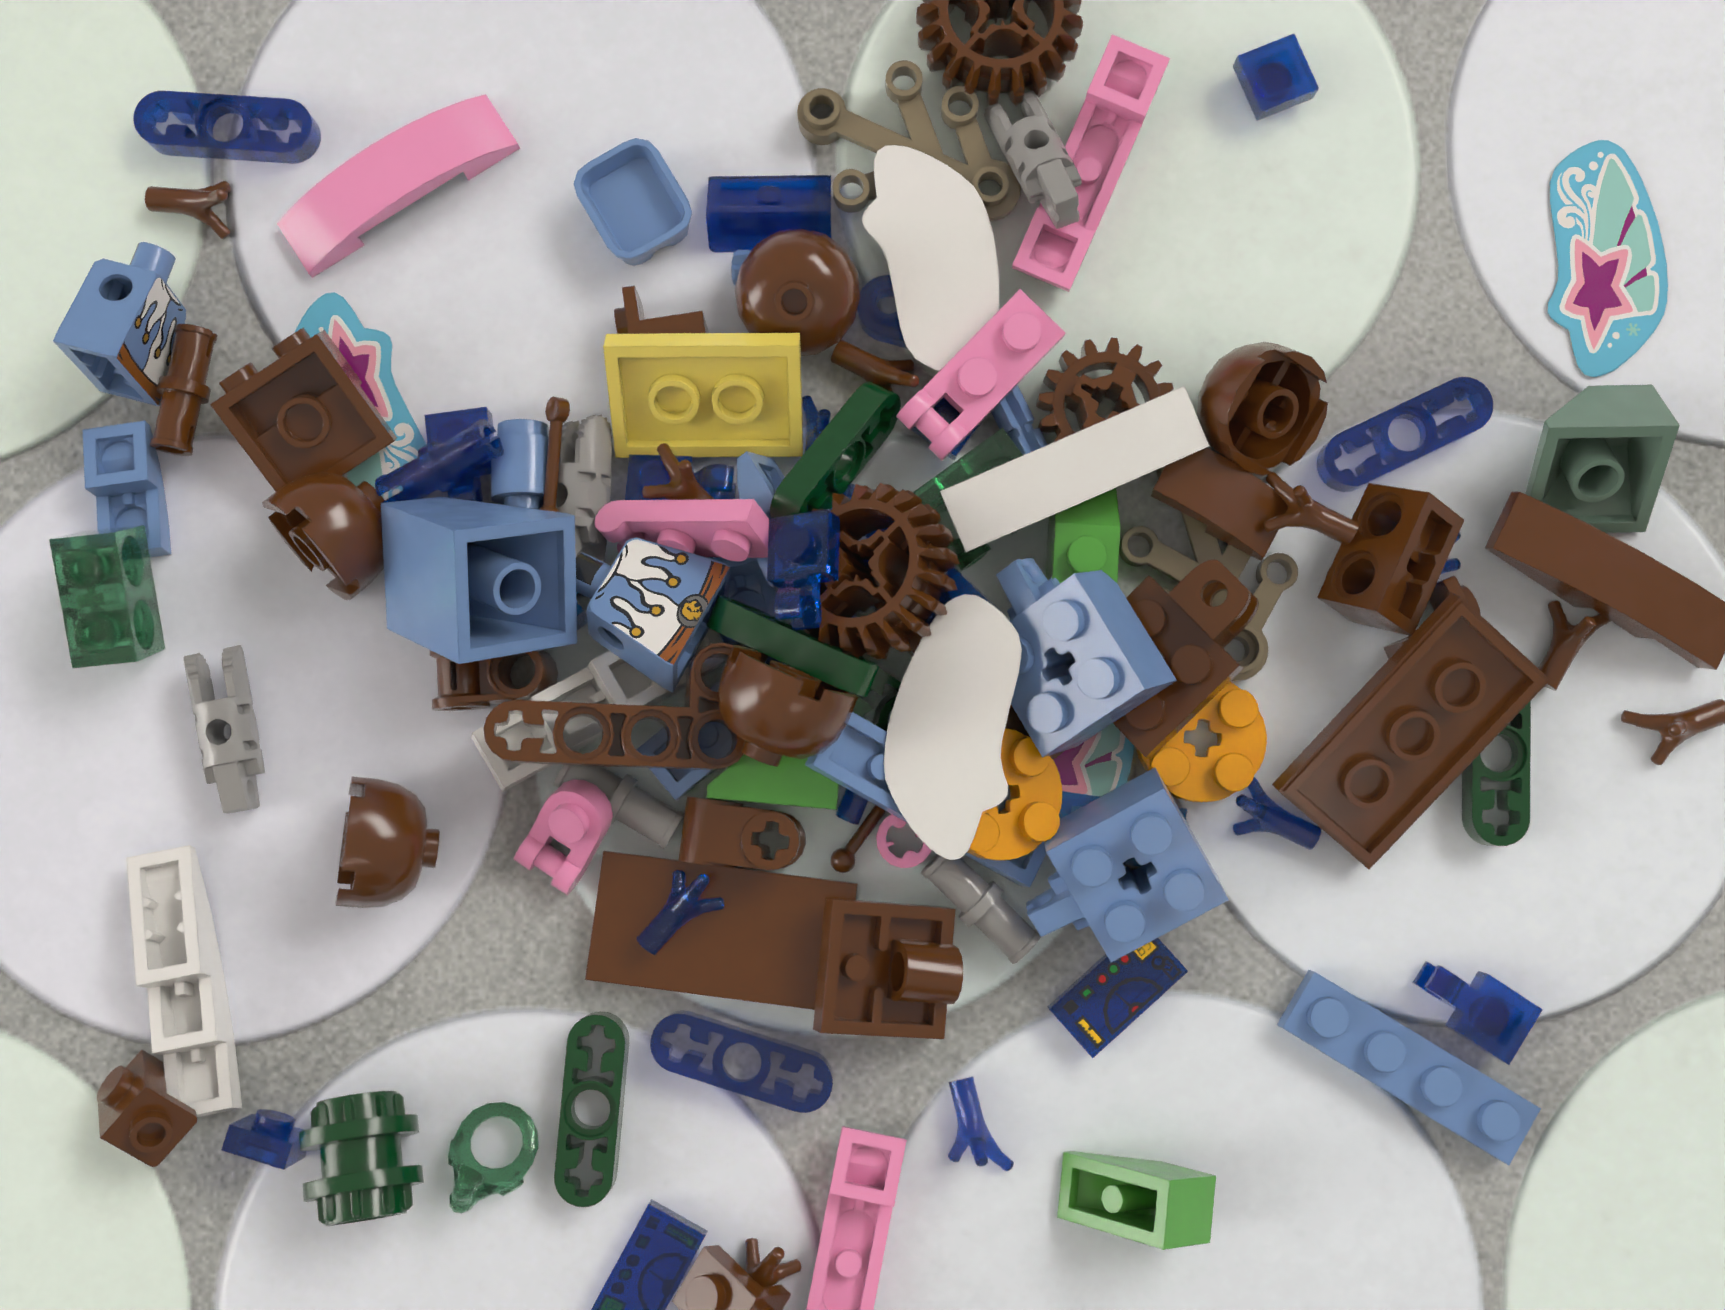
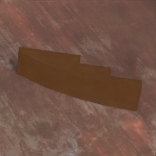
M1511 492L1485 549L1573 607L1592 608L1634 637L1655 639L1697 668L1717 670L1725 653V601L1640 550L1588 523L1522 492Z

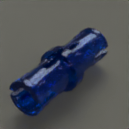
M479 419L471 427L456 434L442 444L433 441L418 450L417 458L386 475L379 476L375 480L378 496L399 486L403 487L401 492L382 503L423 499L437 489L441 492H447L458 486L462 475L504 454L500 437L479 448L475 446L477 442L495 433L496 430L488 421Z

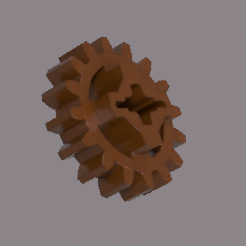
M1111 337L1104 352H1098L1091 339L1085 340L1081 348L1080 359L1068 350L1061 354L1058 362L1064 373L1048 369L1045 374L1043 383L1054 392L1040 393L1037 398L1036 407L1044 411H1050L1049 415L1040 420L1038 428H1040L1042 433L1055 432L1057 435L1054 440L1055 442L1075 433L1066 418L1064 403H1066L1065 408L1075 413L1079 428L1083 430L1106 420L1096 414L1098 405L1104 397L1111 399L1115 403L1107 419L1140 405L1136 401L1131 385L1132 382L1139 388L1145 402L1173 391V384L1165 382L1156 383L1154 377L1162 367L1159 360L1147 366H1143L1138 362L1142 354V346L1137 344L1130 350L1128 355L1119 353L1118 338ZM1095 370L1113 371L1112 374L1094 379L1085 375V373Z

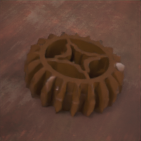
M922 0L924 3L917 7L916 24L922 28L918 32V46L922 51H930L927 55L926 63L930 72L945 70L942 84L946 90L962 82L965 84L964 91L968 94H973L974 92L977 94V91L986 92V100L989 106L998 103L1000 93H1008L1010 100L1017 107L1023 101L1024 87L1030 91L1033 90L1036 96L1040 97L1046 91V78L1058 82L1064 76L1066 68L1064 62L1074 60L1078 49V43H1076L1075 39L1081 36L1083 28L1082 17L1077 15L1080 10L1081 0H1033L1041 9L1047 22L1048 34L1045 38L1034 31L1035 23L1027 16L1028 6L1032 0ZM955 6L965 12L964 20L971 26L970 38L966 44L962 43L957 37L949 19ZM1011 16L1010 24L1005 25L1003 19L1007 20ZM998 18L1002 19L1001 25H995ZM994 19L995 24L992 23L988 27V21ZM1007 56L1008 59H995L991 57Z
M879 483L875 491L866 485L856 484L851 499L844 494L832 493V510L827 513L823 509H812L815 521L817 522L811 531L808 529L797 530L799 538L804 542L802 550L786 554L790 563L798 567V571L784 579L788 588L797 593L788 605L795 614L803 617L800 625L807 634L815 638L818 637V641L840 647L843 653L859 658L860 656L865 657L867 654L876 660H887L890 647L900 652H911L910 634L915 632L922 637L930 636V626L926 622L928 617L932 613L939 616L947 615L946 606L939 601L941 593L958 590L955 580L945 574L960 564L957 555L948 549V546L955 539L952 537L951 531L940 524L942 519L939 512L929 504H922V499L909 490L905 491L902 489L899 492L891 485ZM883 528H888L885 532L880 530ZM873 531H876L869 538L859 541V539H861L863 536ZM864 558L869 561V566L864 562ZM874 578L879 582V586L874 583ZM883 602L886 604L872 614L852 618L858 611L865 613L877 603Z

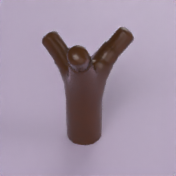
M227 181L201 189L155 186L147 188L145 204L149 211L177 213L194 217L209 225L221 239H225L230 234V230L211 208L227 200L228 193L231 192V186Z
M844 340L838 342L832 353V363L862 377L867 382H872L893 392L891 384L916 387L919 384V377L917 375L907 373L914 370L912 359H882Z
M667 443L660 444L657 447L662 463L670 476V482L668 484L644 486L642 489L644 498H665L668 500L714 499L696 480L690 461L682 460L679 462Z
M1275 472L1267 475L1266 482L1287 504L1288 509L1284 514L1264 521L1263 525L1266 532L1270 533L1285 527H1303L1316 530L1344 545H1348L1352 541L1358 530V522L1313 500L1304 486L1299 485L1292 488Z
M1558 600L1548 603V609L1553 620V635L1550 647L1538 667L1551 679L1544 687L1555 691L1584 643L1596 630L1611 622L1603 615L1598 614L1592 617L1586 616L1578 624L1572 625L1567 620L1566 614Z
M1717 699L1689 710L1668 714H1640L1624 710L1621 714V721L1636 725L1637 727L1656 730L1661 734V742L1651 756V761L1656 765H1662L1669 754L1685 740L1698 733L1725 724V701Z
M749 1238L745 1241V1271L761 1287L774 1286L785 1277L801 1271L802 1266L798 1259L780 1264L785 1255L781 1247H775L760 1262L758 1240L756 1238Z

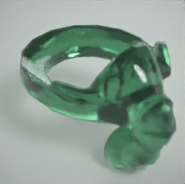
M507 1102L487 1103L472 1110L461 1122L454 1139L450 1142L448 1164L453 1167L454 1173L453 1191L449 1196V1206L453 1212L465 1213L482 1199L494 1194L505 1196L523 1185V1178L533 1165L539 1149V1135L532 1117L521 1107ZM504 1117L512 1120L519 1126L523 1140L521 1151L511 1164L503 1168L491 1169L482 1166L475 1159L471 1151V1140L474 1132L482 1122L490 1118Z

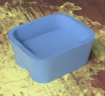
M634 138L623 142L591 160L577 171L573 184L579 201L607 248L626 264L632 266L642 264L651 259L653 254L659 249L666 246H674L688 235L692 216L689 201L659 150L649 140Z

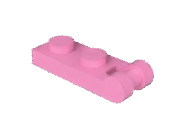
M1019 289L923 389L917 392L905 404L896 417L909 430L913 427L920 430L932 442L928 448L943 461L1059 343L1066 333ZM943 397L960 413L950 424L933 409Z
M754 499L616 500L605 504L598 511L594 522L597 530L609 542L617 543L618 553H620L627 540L637 537L703 557H722L730 561L739 562L747 558H775L782 539L781 533Z

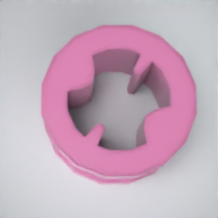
M891 814L879 825L876 835L877 848L881 856L891 865L900 868L915 867L924 862L931 853V849L924 842L918 853L907 850L902 858L890 852L888 847L894 845V842H886L889 828L891 826L903 828L907 823Z

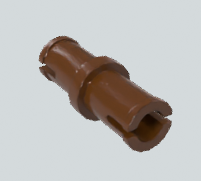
M191 324L176 325V336L167 376L159 378L157 392L162 395V400L150 446L158 451L179 456H192V445L201 404L209 402L211 389L205 384L213 347L218 336L212 333L213 331L204 327Z

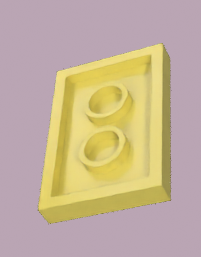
M800 333L606 334L603 350L615 458H658L660 455L657 447L663 443L669 445L675 457H740L746 451L766 457L803 456Z

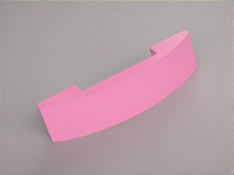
M1115 35L1111 36L1087 91L1084 104L1065 145L1067 153L1072 159L1082 181L1080 186L1075 187L1079 199L1077 207L1079 221L1056 229L1040 203L1013 262V269L1065 291H1070L1170 58Z
M487 95L473 97L417 119L359 152L332 171L301 197L280 219L277 225L308 274L313 278L363 247L364 243L360 239V235L463 172L467 179L470 180L519 150L520 147Z
M842 1126L806 1310H874L906 1139Z

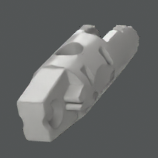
M1032 90L1024 93L1021 104L1024 118L1013 125L1001 104L997 103L988 106L984 113L986 121L1029 203L1039 201L1056 229L1078 222L1079 211L1077 207L1079 199L1075 187L1082 184L1081 177L1035 92Z
M592 415L581 420V424L579 421H569L563 425L556 508L561 513L575 516L576 557L583 552L604 562L607 539L597 530L594 522L598 511L610 502L612 429L607 421V417L603 418L602 415Z
M241 645L223 649L221 660L228 697L216 700L212 679L210 678V669L206 659L200 653L184 656L185 672L193 715H195V726L203 758L202 765L206 783H216L223 813L230 814L256 809L260 806L256 775L265 773L259 744V733L252 706L253 701L243 649ZM227 723L231 727L229 740L224 736V728Z

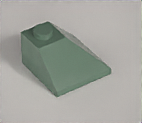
M1652 384L1588 386L1545 420L1525 494L1578 518L1605 533L1646 532L1680 425Z

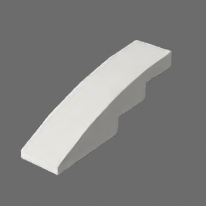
M1183 386L940 491L965 552L1153 472L1208 447L1209 444L1186 388Z
M709 628L693 658L700 650L710 644L723 643L720 634ZM608 651L591 660L588 667L531 696L530 700L655 706L686 687L688 667L672 693L611 651ZM715 657L704 661L701 668V677L726 663V660ZM510 714L508 725L497 726L496 736L505 738L508 742V750L512 751L520 750L521 742L525 738H544V744L540 752L554 754L556 750L552 732L558 715L543 714L545 728L525 726L521 714ZM585 716L575 717L570 720L563 731L564 741L568 748L573 751L574 749L579 750L602 737L601 728L598 723L592 718ZM484 726L472 732L471 739L502 792L553 765L514 763L502 760L490 750L485 742Z
M188 845L127 857L136 986L147 988L152 1053L163 1055L167 1094L193 1108L196 1111L197 1117L242 1109L235 1039L225 976L211 908L195 847Z

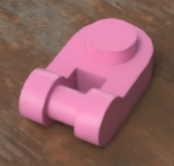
M573 779L564 782L544 803L528 836L517 850L514 860L528 870L537 867L553 878L552 886L568 895L584 875L611 825L613 812L606 794L596 785L585 780ZM553 838L571 849L568 856L550 845Z

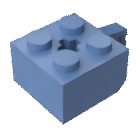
M1026 558L1013 561L996 574L1012 606L1007 610V613L1010 617V622L1019 633L1022 648L1020 669L1011 705L1042 757L1079 746L1177 681L1118 584L1102 570L1074 573L1060 583L1056 578L1048 580L1034 559Z
M1154 767L1060 819L1057 833L1050 840L1044 842L1046 853L1057 870L1056 873L1048 877L1051 888L1026 902V909L1030 920L1041 937L1070 923L1074 924L1076 930L1090 926L1110 962H1113L1223 904L1229 899L1215 870ZM1135 858L1142 866L1131 870L1128 866L1124 867V862L1127 859Z

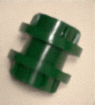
M376 1091L319 1101L311 1111V1128L299 1132L301 1151L320 1150L322 1179L306 1182L302 1185L304 1202L317 1201L318 1220L325 1224V1226L407 1213V1210L413 1206L412 1186L424 1183L422 1165L403 1166L401 1138L419 1133L418 1115L405 1114L404 1097L396 1091Z

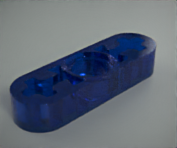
M155 91L147 94L139 101L133 115L134 126L138 134L157 152L169 156L296 164L311 158L318 150L321 142V131L312 115L301 103L286 98ZM169 112H172L181 123L195 125L197 135L187 125H168L165 135L155 126L157 122H166ZM229 113L242 116L243 128L236 138L226 142L214 139L213 127L221 116ZM258 118L267 127L268 130L260 129ZM289 120H294L301 128V132L291 133L288 143H284L276 132L271 131L287 130Z
M1471 377L1454 378L1334 436L1321 448L1318 454V474L1321 480L1331 489L1340 492L1357 490L1368 483L1376 481L1468 437L1482 428L1489 421L1493 412L1492 395L1489 389L1477 379ZM1454 398L1458 402L1468 399L1472 404L1473 409L1465 415L1466 419L1462 415H1457L1438 426L1436 425L1433 415L1454 402ZM1403 418L1410 420L1417 426L1420 432V442L1415 450L1403 451L1391 443L1388 429L1393 420ZM1366 432H1371L1372 438ZM1373 443L1377 454L1365 459L1355 467L1357 476L1350 469L1338 470L1335 460L1342 455L1340 447H1343L1347 454H1353ZM1381 458L1387 463L1386 465L1382 464Z
M686 1010L672 1012L656 1025L651 1035L650 1047L655 1061L665 1070L794 1112L808 1113L819 1109L826 1103L832 1092L833 1071L827 1059L820 1053ZM681 1024H686L691 1027L690 1039L705 1045H709L711 1042V1032L723 1035L724 1038L713 1054L712 1070L700 1066L707 1055L705 1053L687 1050L682 1058L672 1056L673 1045L664 1040L665 1032L675 1033ZM736 1043H748L754 1046L760 1054L761 1068L755 1076L749 1079L735 1078L729 1074L725 1067V1052ZM772 1051L785 1055L779 1066L780 1069L798 1073L803 1063L814 1066V1078L823 1082L821 1089H809L805 1098L798 1097L793 1094L795 1084L790 1080L777 1076L774 1083L775 1090L761 1086L772 1066Z

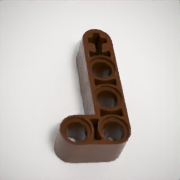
M726 643L710 644L700 650L693 658L686 674L685 707L531 700L505 701L494 707L486 717L483 728L485 742L495 755L502 760L514 763L693 770L727 768L738 762L743 756L741 750L745 740L729 730L732 736L731 749L726 756L720 759L708 757L700 749L698 735L704 724L717 722L727 727L720 713L718 692L712 691L705 686L701 678V668L704 661L709 658L717 657L727 661L733 645ZM510 714H521L525 726L545 728L542 715L557 714L552 732L556 753L540 752L544 744V738H525L521 742L520 750H508L507 740L496 736L497 726L508 725ZM585 716L592 718L601 728V743L597 749L590 753L581 754L574 752L568 748L564 741V727L575 717ZM641 720H656L663 725L667 732L668 740L666 747L656 756L642 755L632 744V728Z

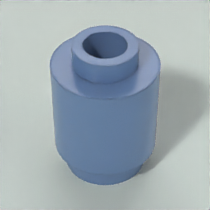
M511 419L498 423L497 436L491 439V500L493 502L538 510L542 507L549 442L548 424L531 419Z

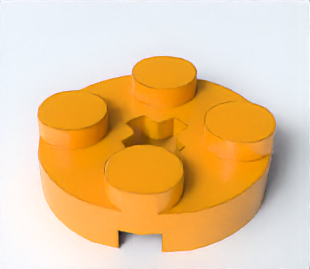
M1230 681L1151 759L1146 758L1137 748L1136 751L1145 771L1156 768L1171 796L1189 802L1218 801L1245 789L1253 781L1254 775L1261 767L1266 752V727L1254 696ZM1198 720L1208 723L1209 732L1217 735V744L1207 748L1206 757L1196 756L1195 746L1184 742L1185 731L1195 730Z
M1005 729L1001 747V762L1010 789V799L1006 800L1005 808L998 812L997 806L982 812L975 837L967 852L978 858L1012 860L1034 851L1042 842L1050 840L1057 833L1060 826L1059 813L1062 805V783L1057 766L1050 755L1046 757L1041 756L1031 737L1016 730Z

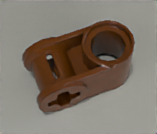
M429 650L430 656L435 658L437 662L438 697L432 699V710L435 711L476 710L489 708L490 705H499L505 701L530 700L531 696L557 683L558 670L556 662L544 650L462 664L453 662ZM530 656L535 664V676L526 687L517 689L511 680V668L521 657Z
M687 796L678 861L717 867L735 868V866L762 870H776L785 868L800 858L806 845V833L799 820L793 815L782 811L744 807L743 803ZM774 822L779 823V834L789 836L790 843L788 848L777 850L775 858L770 857L769 846L760 844L759 837L761 832L771 831Z

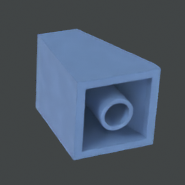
M447 497L381 503L388 630L458 664L577 644L574 515Z

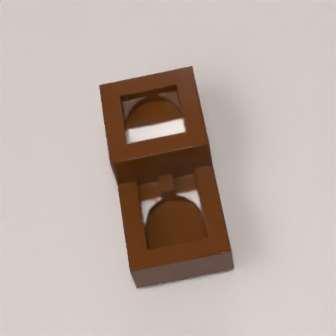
M1207 447L1166 465L1151 494V497L1208 525L1205 533L1260 561L1263 560L1278 530L1270 533L1266 532L1263 525L1264 521L1284 514L1288 509L1287 504L1278 496L1273 488Z

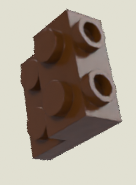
M304 327L271 348L279 359L260 372L250 362L219 382V385L226 394L210 404L275 492L282 486L307 474L324 471L342 476L397 439L396 435L359 386L362 384V381L325 330L313 337H310Z

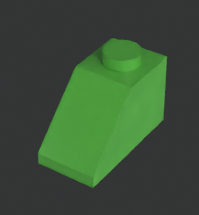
M1116 488L1049 516L1045 576L1048 580L1056 578L1062 583L1074 573L1102 570L1116 583L1118 582L1120 518Z
M744 754L738 762L729 766L708 784L706 798L838 810L840 785L805 766L808 758L797 759L783 756L779 766L776 767L759 762Z
M1066 1151L1063 1152L1057 1218L1162 1250L1210 1243L1216 1175L1162 1161Z

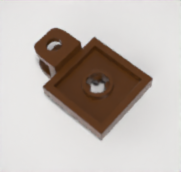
M1216 559L1205 561L1195 567L1169 593L1155 579L1148 575L1126 597L1155 646L1163 654V659L1177 680L1113 722L1146 758L1151 759L1244 669L1224 648L1251 622L1258 610L1259 601ZM1220 591H1227L1226 600L1221 605L1212 607L1214 596Z

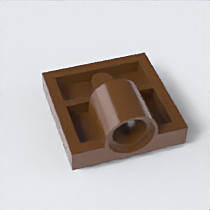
M825 898L813 1030L827 1034L944 1039L947 1004H954L957 1001L963 983L962 955L959 948L953 945L956 909L943 906Z

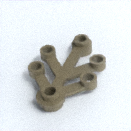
M902 60L892 64L887 70L885 79L887 96L894 103H897L910 139L846 110L843 99L833 90L826 88L814 89L805 94L800 100L797 109L799 129L804 138L811 143L828 145L841 137L876 154L879 149L888 145L906 146L923 152L951 167L975 187L984 203L990 221H997L1008 216L1015 209L1019 201L1021 185L1010 165L1003 161L992 159L976 119L979 108V100L976 93L968 94L964 91V86H955L950 88L942 98L941 117L948 127L956 131L966 162L964 164L943 154L921 96L922 72L911 61ZM904 75L909 76L914 80L915 85L908 90H900L893 84L895 78ZM955 101H964L970 106L971 111L966 115L958 116L949 110V105ZM819 104H826L833 109V113L825 119L815 118L810 112L814 106ZM847 169L840 172L833 181V199L837 207L842 211L848 213L858 212L868 204V201L877 198L874 171L863 174L859 170ZM984 180H994L1000 185L1001 191L994 196H987L980 191L978 185ZM848 183H855L862 188L863 192L858 198L847 199L841 195L840 189Z
M1165 466L1156 470L1158 479ZM1182 512V518L1195 561L1158 541L1157 535L1151 529L1144 526H1136L1129 529L1120 539L1119 554L1125 563L1135 567L1147 564L1177 582H1180L1195 567L1211 559L1220 561L1239 579L1251 557L1229 544L1226 546L1223 554H1221L1217 538L1205 533L1208 525ZM1133 536L1145 538L1149 544L1148 555L1144 557L1134 556L1128 549L1129 538ZM1271 554L1257 566L1256 580L1259 585L1253 595L1258 599L1259 606L1251 622L1234 638L1239 640L1245 649L1244 657L1241 661H1238L1244 669L1231 681H1242L1253 677L1266 663L1268 642L1262 632V628L1282 592L1290 588L1298 577L1297 564L1287 554ZM1276 562L1285 568L1287 578L1283 584L1273 583L1268 578L1267 568L1270 563ZM1220 591L1214 596L1212 607L1219 606L1226 600L1227 591Z

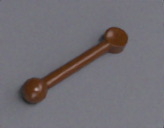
M554 396L548 400L545 409L546 418L550 421L544 500L543 506L539 510L559 512L556 508L562 428L563 423L569 416L570 404L567 399Z
M875 805L844 848L836 849L832 853L830 863L835 871L846 873L853 869L855 865L854 855L886 810Z

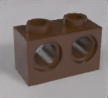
M1368 483L1360 503L1352 516V520L1359 523L1358 530L1348 545L1341 543L1317 598L1354 623L1411 636L1416 631L1464 523V519L1430 492Z

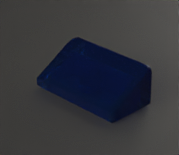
M831 175L708 177L706 224L709 249L715 253L752 250L758 242L773 233L789 229L816 231L826 234L832 239Z

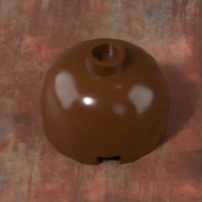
M804 229L777 231L758 242L741 264L734 290L738 315L749 333H800L801 356L820 354L840 342L854 323L860 302L858 272L846 250L826 234Z
M1260 342L1235 348L1220 358L1209 371L1198 395L1197 416L1208 444L1218 454L1232 461L1242 470L1261 476L1272 473L1267 469L1273 468L1281 462L1291 466L1300 460L1315 442L1327 415L1328 402L1320 399L1321 388L1319 380L1327 383L1323 369L1313 357L1275 343Z
M322 471L298 477L282 486L262 502L264 508L276 511L268 518L293 553L311 572L314 566L321 571L327 569L335 579L326 586L344 600L354 598L370 585L384 569L381 503H386V501L368 482L363 481L358 486H355L351 481L339 474Z
M733 645L724 666L718 688L719 709L728 729L745 740L741 750L743 754L759 762L778 767L783 756L806 759L823 753L838 740L851 717L858 700L857 695L848 694L849 692L825 683L789 665L776 661H770L769 665L765 664L768 655L755 649Z
M352 776L348 795L355 796L350 797L349 812L345 814L337 879L339 884H350V889L339 888L335 904L336 906L358 908L384 907L402 900L416 887L422 867L435 868L440 831L439 829L427 828L425 807L411 791L397 783Z

